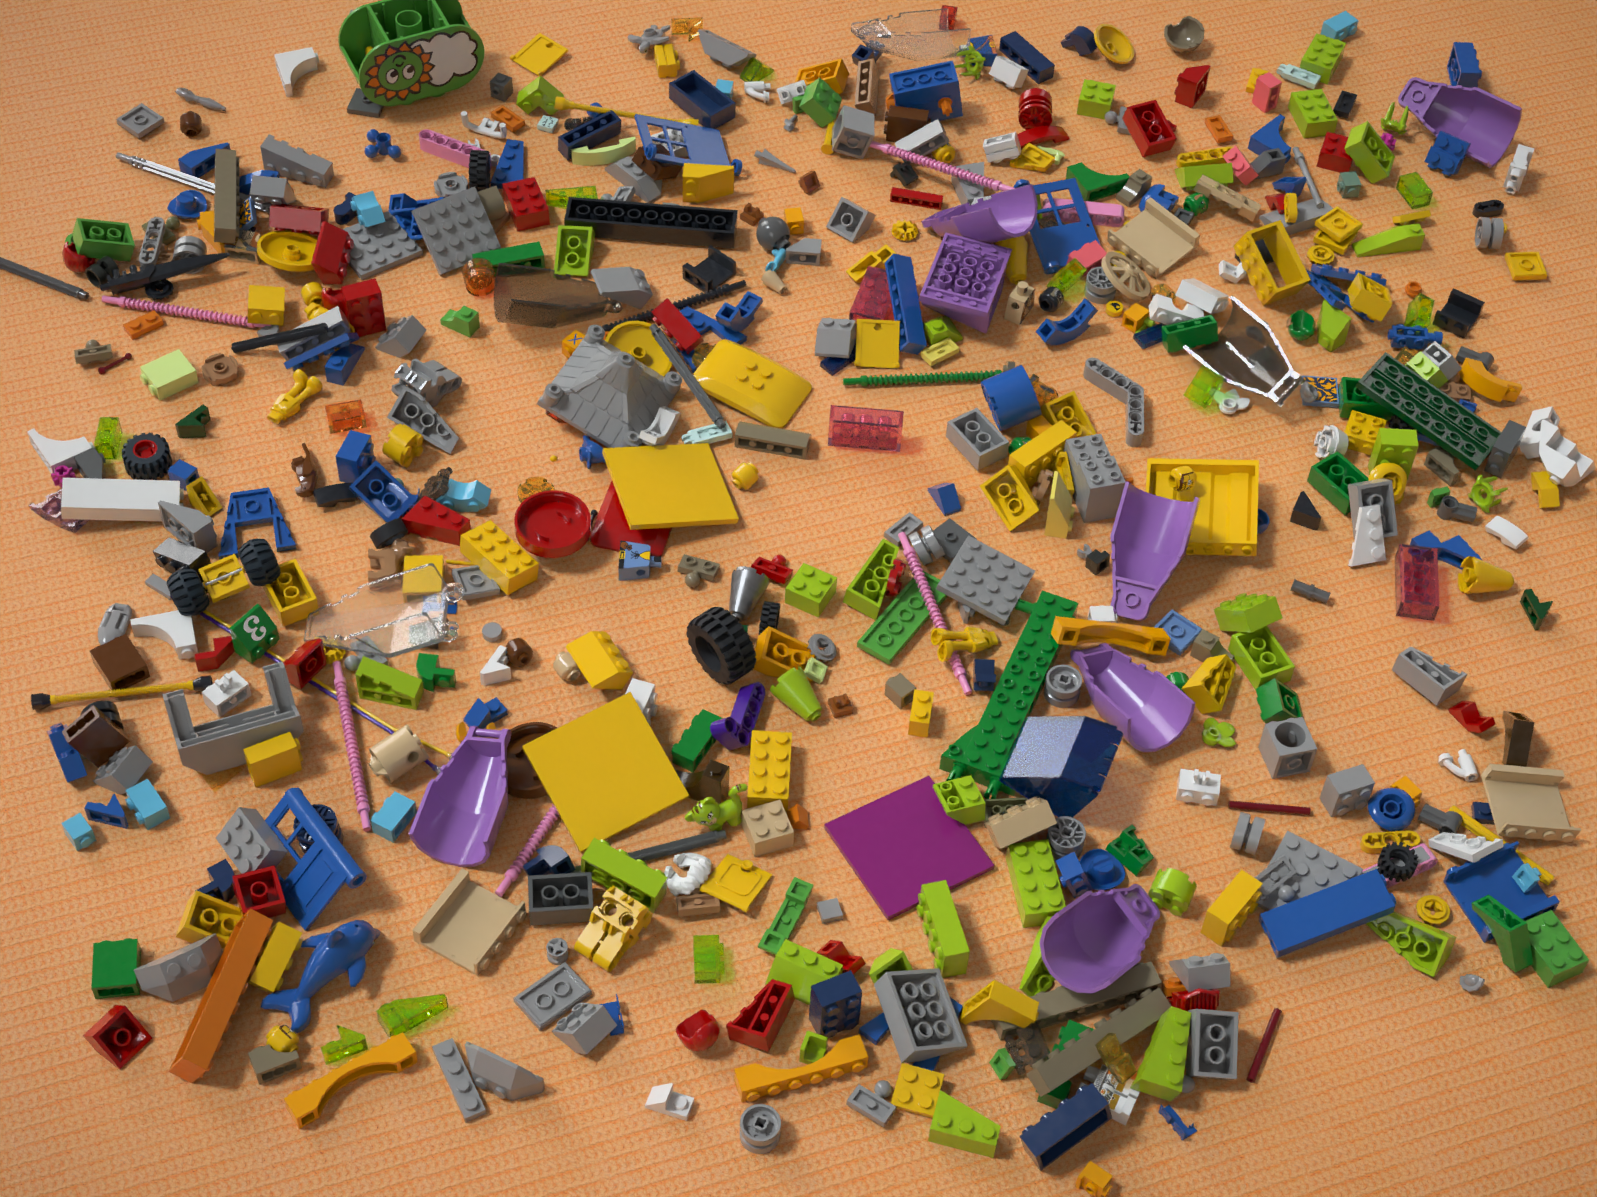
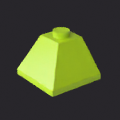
M1326 299L1322 303L1316 325L1318 343L1329 352H1333L1345 343L1352 318L1340 309L1331 306Z
M945 315L923 322L925 339L929 347L948 337L954 343L963 340L962 335L951 319Z
M890 948L874 960L869 975L875 984L886 972L913 969L904 951Z

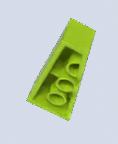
M885 539L881 540L846 589L843 603L876 621L886 591L890 570L894 567L893 561L896 559L899 551L898 546Z
M1171 1006L1160 1016L1151 1037L1150 1045L1144 1054L1145 1057L1138 1068L1137 1076L1130 1087L1131 1089L1168 1101H1172L1182 1092L1191 1012Z

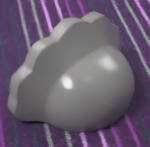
M1307 381L1301 385V398L1309 403L1315 401L1318 397L1316 388Z
M1472 974L1460 976V985L1463 990L1468 992L1478 991L1485 982V979Z

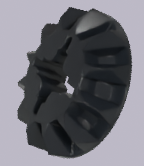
M164 279L145 287V293L148 298H152L154 301L157 299L162 301V298H169V295L173 294L174 288L169 280Z

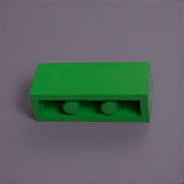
M1212 315L1161 327L1163 346L1168 353L1219 341L1217 321Z
M702 709L699 715H695L689 729H685L682 733L679 743H675L672 747V763L694 773L716 741L710 731L711 723L723 718Z

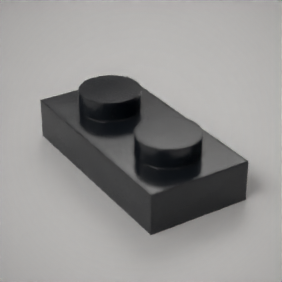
M1342 90L1333 109L1335 115L1348 119L1357 99V94Z

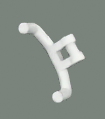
M466 111L461 112L462 123L466 128L493 138L502 139L507 136L505 123H500L496 120L491 121L489 118L484 117L480 126L469 122Z

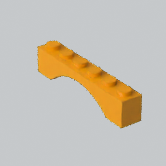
M1055 616L1051 635L1057 644L1077 646L1093 642L1110 643L1133 648L1147 654L1166 656L1171 640L1163 628Z
M403 1032L393 1035L379 1046L371 1047L363 1055L350 1059L345 1065L330 1070L327 1075L319 1079L312 1080L302 1089L292 1091L284 1098L286 1109L297 1127L301 1129L320 1117L326 1104L341 1088L367 1075L400 1073L418 1063L416 1051Z
M859 1034L839 1040L834 1048L824 1057L803 1067L776 1069L753 1063L735 1068L734 1082L741 1102H752L762 1096H774L781 1091L795 1090L809 1083L817 1084L827 1078H839L849 1072H860L867 1068L868 1055Z

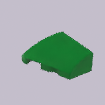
M1130 825L1122 831L1119 837L1110 842L1105 850L1137 876L1154 857L1146 848L1143 839L1136 837L1134 833L1136 830L1135 826Z

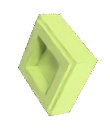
M811 657L807 662L804 672L808 678L820 684L823 682L828 666Z

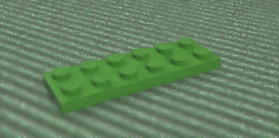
M923 571L925 573L924 577L927 578L928 586L931 587L930 590L933 592L932 595H934L936 604L939 607L947 598L946 594L936 590L940 579ZM914 577L857 642L858 648L889 665L930 618V611L925 606L926 602L923 601L922 593L919 592L920 589L917 587L918 584H916Z

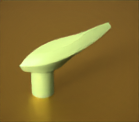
M1037 145L1039 149L1055 157L1054 164L1056 165L1065 156L1063 152L1057 149Z

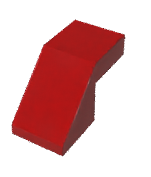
M1280 193L1265 196L1270 210L1277 209L1279 214H1285L1284 198L1286 194Z
M231 636L213 638L214 651L195 654L198 672L218 669L235 652Z
M1461 701L1448 709L1449 713L1468 732L1482 733L1496 724L1493 717L1480 716L1476 703L1473 701Z
M830 940L816 952L842 964V974L851 970L854 975L866 964L861 956L850 955L842 941Z

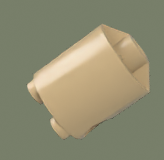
M405 725L369 748L371 760L368 764L377 777L384 775L391 783L427 760L429 756L423 748H420L419 745L422 743L418 736L413 734L408 725Z

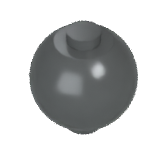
M772 216L762 218L758 222L756 237L763 248L770 251L773 249L780 250L781 248L786 250L791 243L788 241L790 229L783 219Z

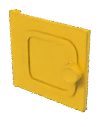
M539 33L515 55L512 54L510 60L534 74L542 76L568 52V49Z
M857 319L855 366L899 368L900 321Z
M727 854L709 876L708 880L700 887V892L714 896L747 913L749 906L771 879L772 874L753 866L750 860H740Z

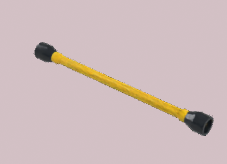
M210 675L201 676L186 683L143 686L132 689L124 688V690L114 689L111 691L85 692V694L77 693L64 696L37 693L31 694V705L33 710H37L61 702L95 700V698L103 699L134 694L142 695V693L152 694L180 689L202 692L208 686L213 685Z

